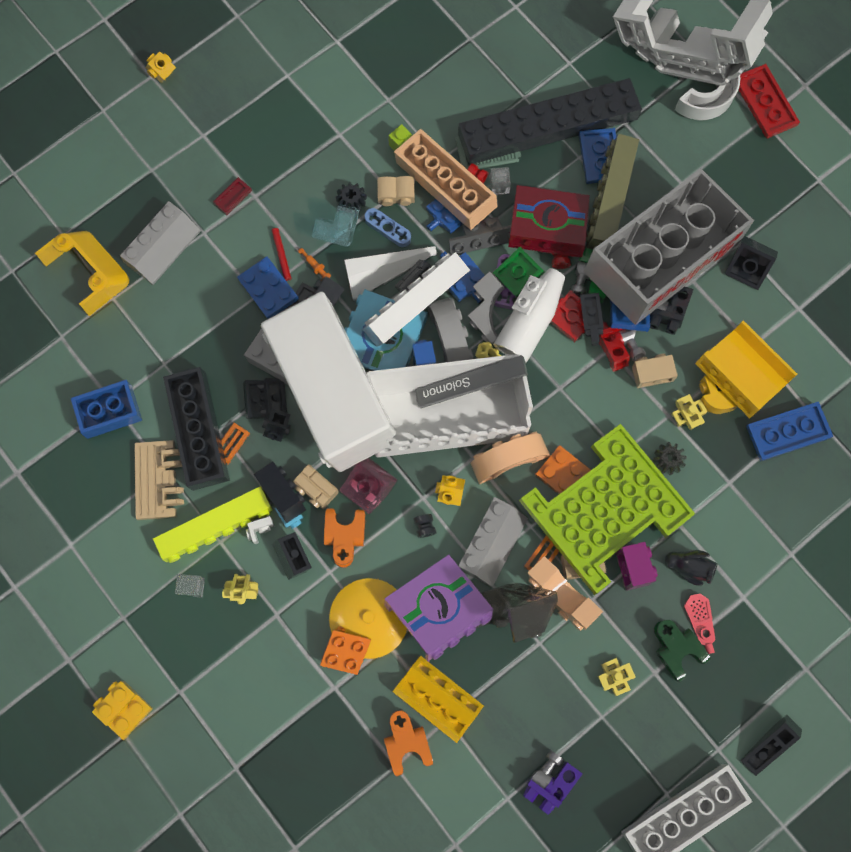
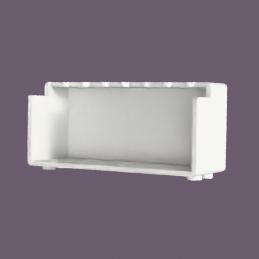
M319 292L261 323V328L264 332L262 336L265 342L270 345L320 450L318 454L323 464L326 463L328 468L333 467L338 472H342L391 446L388 439L394 437L396 431L332 303L324 292Z
M520 354L369 371L367 376L396 431V435L388 439L391 446L374 455L376 457H386L490 444L499 441L506 442L510 441V438L517 434H521V436L528 435L531 427L530 414L533 405L527 376L422 409L418 407L415 391L417 388L520 356Z

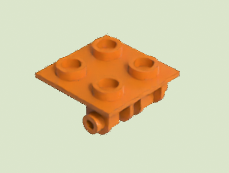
M338 626L337 629L332 631L320 666L358 675L371 639L346 633L344 627Z

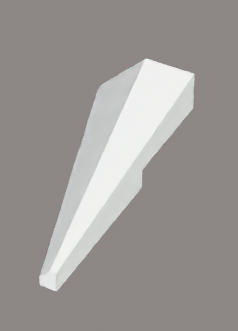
M436 247L344 260L353 301L357 300L359 294H363L364 289L372 292L378 286L386 284L409 271L419 259L424 261L431 256L437 255Z

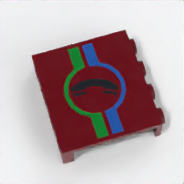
M517 185L508 247H521L525 250L582 258L586 242L590 195Z

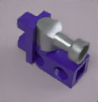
M552 750L547 754L549 760L540 770H536L526 784L528 786L523 794L532 803L538 794L542 795L545 799L539 808L546 814L553 811L555 807L559 808L562 801L582 776L580 771L566 761L556 777L551 776L550 774L554 766H560L564 760Z

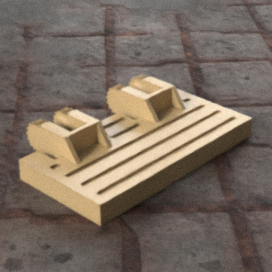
M173 440L135 443L137 520L175 518L176 509L168 508V506L184 504L183 499L167 500V494L184 493L183 487H176L175 471L167 470V468L182 467L181 461L178 460L166 462V457L180 456L179 449H175V442Z

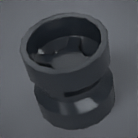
M432 514L417 516L413 519L414 524L418 528V538L437 534L436 528L432 524Z

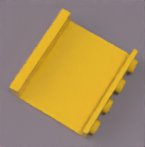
M744 320L710 351L705 352L695 363L749 419L797 375Z

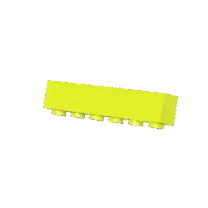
M260 486L153 538L162 560L173 563L179 560L180 556L185 553L191 554L196 552L198 547L203 544L210 545L214 543L217 537L222 535L224 537L234 532V529L240 526L241 528L247 527V523L252 522V520L258 517L259 519L267 517L273 509L264 490Z

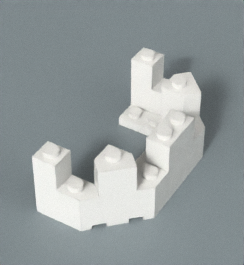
M623 0L613 15V19L621 42L627 47L631 45L637 50L636 54L646 62L650 60L656 65L655 69L660 73L724 86L729 80L741 75L745 69L748 70L752 67L765 45L764 39L768 32L764 27L773 12L770 0H750L732 31L695 26L686 42L670 39L680 24L677 10L660 8L655 12L652 19L649 20L647 9L653 0Z

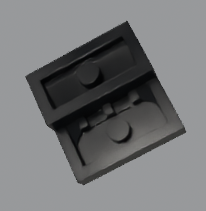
M265 378L264 380H245L243 382L246 419L269 418L272 408L287 413L283 381L278 378Z

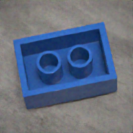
M127 380L71 398L80 432L87 439L143 421L132 385Z

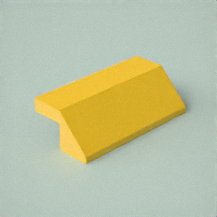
M422 656L416 660L392 691L456 743L484 707V705L431 663L427 662Z

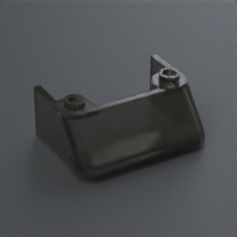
M511 583L481 593L493 608L492 618L485 625L492 624L497 628L507 626V623L510 622L512 639L515 643L530 637L542 636L558 602L556 591L522 583Z

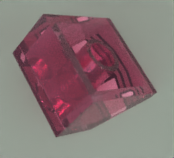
M367 458L356 464L339 491L368 514H371L388 496L398 480L373 460Z

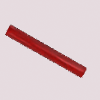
M273 228L271 231L283 277L286 281H289L292 278L279 228Z

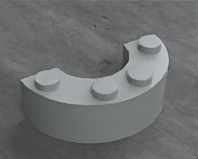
M448 297L432 302L427 306L431 321L437 329L445 362L473 359L471 349L468 350L466 341L468 332L466 326L461 324L462 314L460 309H456L454 299Z

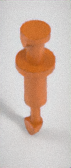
M303 248L298 250L314 268L316 275L320 273L322 278L325 276L331 277L330 273H326L323 270L325 267L323 264H319Z

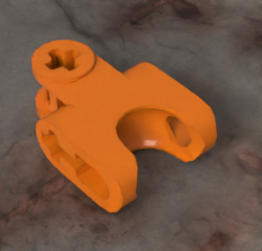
M327 508L325 512L324 545H333L334 562L337 566L346 568L353 562L354 546H364L365 511L361 509L356 510L353 522L344 526L336 521L335 509ZM344 552L348 557H345V559L342 561L339 556H342V553Z
M405 711L394 712L390 718L393 736L384 738L394 775L396 777L402 775V758L408 752L418 753L425 766L433 765L432 755L423 726L413 729L410 718ZM398 715L406 719L402 727L394 723Z

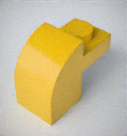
M707 375L701 379L699 384L702 394H705L701 401L708 412L722 414L733 411L738 407L723 391H717L715 383Z

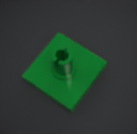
M521 247L493 272L517 298L530 276L540 278L545 273Z

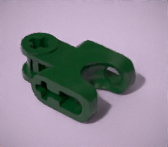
M671 620L659 621L655 624L654 634L662 645L661 648L656 650V654L674 680L680 683L686 678V673L682 668V659L685 655H692L700 664H707L710 661L708 652L689 628L681 633L677 625ZM664 627L669 628L667 630L668 634H663Z

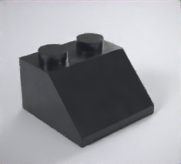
M744 236L725 274L759 290L777 258L778 251Z

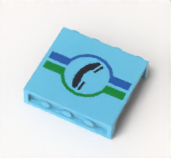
M364 289L363 294H359L356 305L358 306L356 310L350 314L349 327H345V331L364 368L372 371L408 367L413 355L412 344H416L427 321L428 312L421 311L384 344L377 347L362 330L366 327L364 323L375 314L379 316L381 308L390 301L392 303L395 301Z

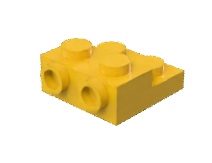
M115 681L108 688L110 693L105 698L100 697L94 703L95 709L92 713L106 726H109L122 740H125L153 708L125 681H120L119 683Z

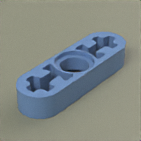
M371 208L366 211L365 222L369 227L399 247H406L410 244L411 234L409 230L378 209ZM374 215H376L377 220L372 219L371 221L370 216L373 217ZM391 224L393 229L386 232L383 230V226ZM399 235H400V236L406 235V240H405V239H402V240L400 241Z

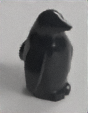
M701 550L669 552L665 557V563L668 568H674L687 582L698 586L704 584L702 581L711 584L718 566L716 562L706 558L710 557L708 552Z

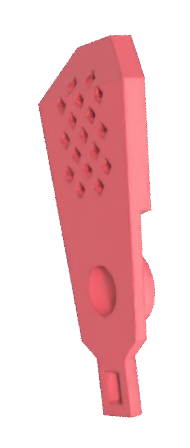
M700 593L691 595L684 605L686 613L698 640L705 646L708 654L715 653L712 645L715 641L709 599ZM704 630H707L709 632V636L707 638L703 636Z

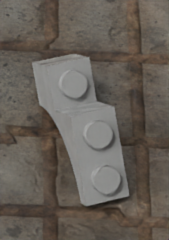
M488 272L473 286L476 289L475 295L481 301H485L468 316L471 319L470 324L476 330L480 329L483 333L481 337L486 342L494 344L498 335L493 325V308L498 296L505 287L492 272Z

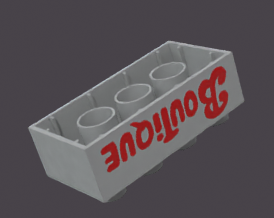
M700 169L594 248L583 272L636 325L738 245L754 220Z

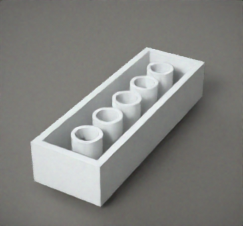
M456 252L451 256L449 253L435 263L437 267L433 265L421 275L423 279L419 277L407 287L409 291L403 290L393 298L394 303L390 301L379 310L381 313L379 316L375 314L364 323L366 327L362 330L377 347L384 344L470 271Z
M721 764L622 830L621 833L633 852H679L752 803V800L730 766Z

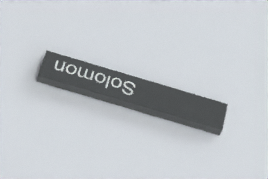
M520 355L417 388L415 391L418 407L422 409L527 376L524 356Z

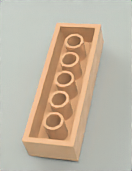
M422 129L418 130L394 151L396 163L410 176L414 177L424 189L470 230L497 208V196Z

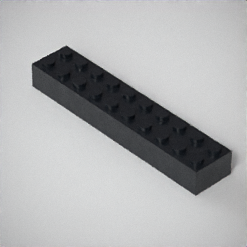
M628 78L459 123L458 136L468 165H471L472 163L476 164L579 136V131L605 129L638 120L642 108L631 79Z

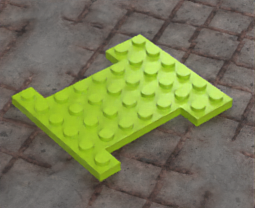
M621 424L591 446L603 462L550 502L545 500L536 487L519 500L594 595L611 583V580L599 565L652 523L666 538L695 515L694 511Z

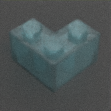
M343 204L338 205L334 221L321 217L315 219L312 237L345 247L350 246L360 209Z

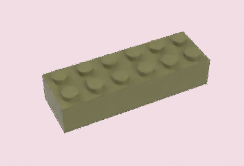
M618 133L616 138L612 139L610 145L607 146L605 152L607 159L601 169L603 176L598 182L597 191L599 192L592 206L595 209L589 218L588 225L591 226L589 231L586 232V248L594 250V248L618 231L640 139Z

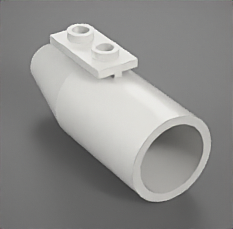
M549 268L540 278L529 277L512 306V314L493 344L495 348L505 355L520 354L524 356L525 364L527 363L555 315L565 276L561 272Z

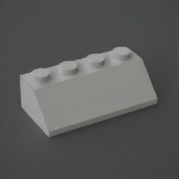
M168 201L124 250L120 257L128 267L154 285L201 230L183 211Z
M494 497L458 567L469 576L493 587L528 518L510 504Z

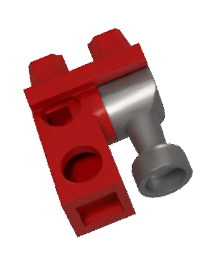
M603 322L604 330L603 334L599 335V344L605 352L613 372L629 366L630 357L632 361L645 357L646 352L642 347H638L635 341V330L611 328L606 322ZM627 345L631 350L630 354H628L624 346Z

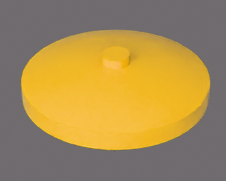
M373 578L360 579L348 584L337 594L331 605L329 614L331 632L333 629H337L338 626H342L345 628L346 633L371 639L364 659H376L391 653L400 645L407 632V628L393 610L389 612L385 607V598L397 589L385 581Z

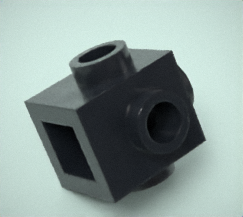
M272 408L269 418L265 417L262 428L265 429L263 436L281 442L284 435L288 436L291 427L288 422L291 414Z

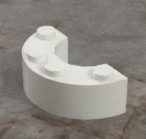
M740 75L735 79L729 80L724 86L716 85L717 89L710 93L697 92L691 88L678 100L675 110L679 114L694 120H709L720 116L730 107L738 92Z

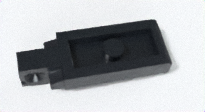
M599 293L580 295L584 332L586 336H591L592 346H597L600 342L599 335H602L604 330Z

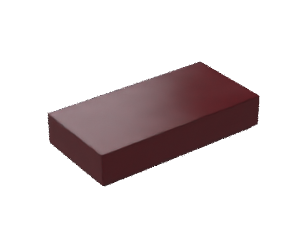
M238 177L213 201V204L227 216L252 189Z

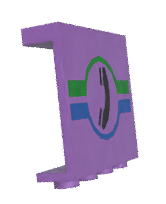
M447 555L385 598V607L389 612L393 610L426 653L425 659L427 662L432 658L434 660L438 659L446 648L456 646L460 642V638L465 635L466 637L470 636L480 624L485 625L492 618L493 612L491 605L450 555Z

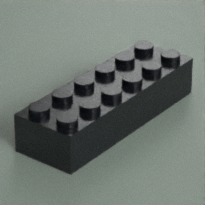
M201 367L164 376L163 379L186 486L194 491L230 481L206 372Z

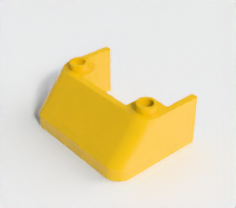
M79 231L59 234L35 252V254L47 267L73 247L80 252L96 271L88 280L89 287L93 293L79 303L87 315L90 316L126 288L129 284V277L90 232Z

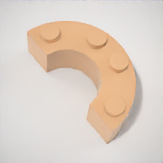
M536 431L526 436L517 434L505 443L503 441L494 443L492 449L474 455L471 466L480 485L497 478L514 467L526 463L533 464L550 457V454L541 434H538Z
M545 556L528 572L530 577L528 582L535 589L538 588L545 596L543 600L551 608L555 606L559 610V616L565 621L569 619L579 631L582 629L586 630L603 613L589 597L586 598L576 591L562 576L559 569Z

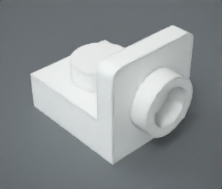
M269 516L247 523L249 529H246L249 541L252 540L254 544H258L256 532L259 531L261 534L270 531V528L274 527L272 518Z

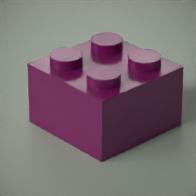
M645 542L622 547L616 552L626 591L648 586L656 581V577H658L657 570L654 565L652 566L650 560L652 558L651 549L649 546H646Z

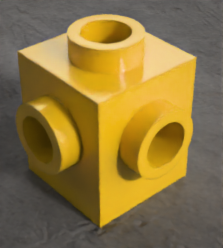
M159 52L157 55L153 53L146 60L148 62L145 67L147 73L153 79L156 78L160 83L176 68L171 63L170 57L165 53Z
M442 475V480L437 482L435 493L439 494L437 502L460 506L465 479Z

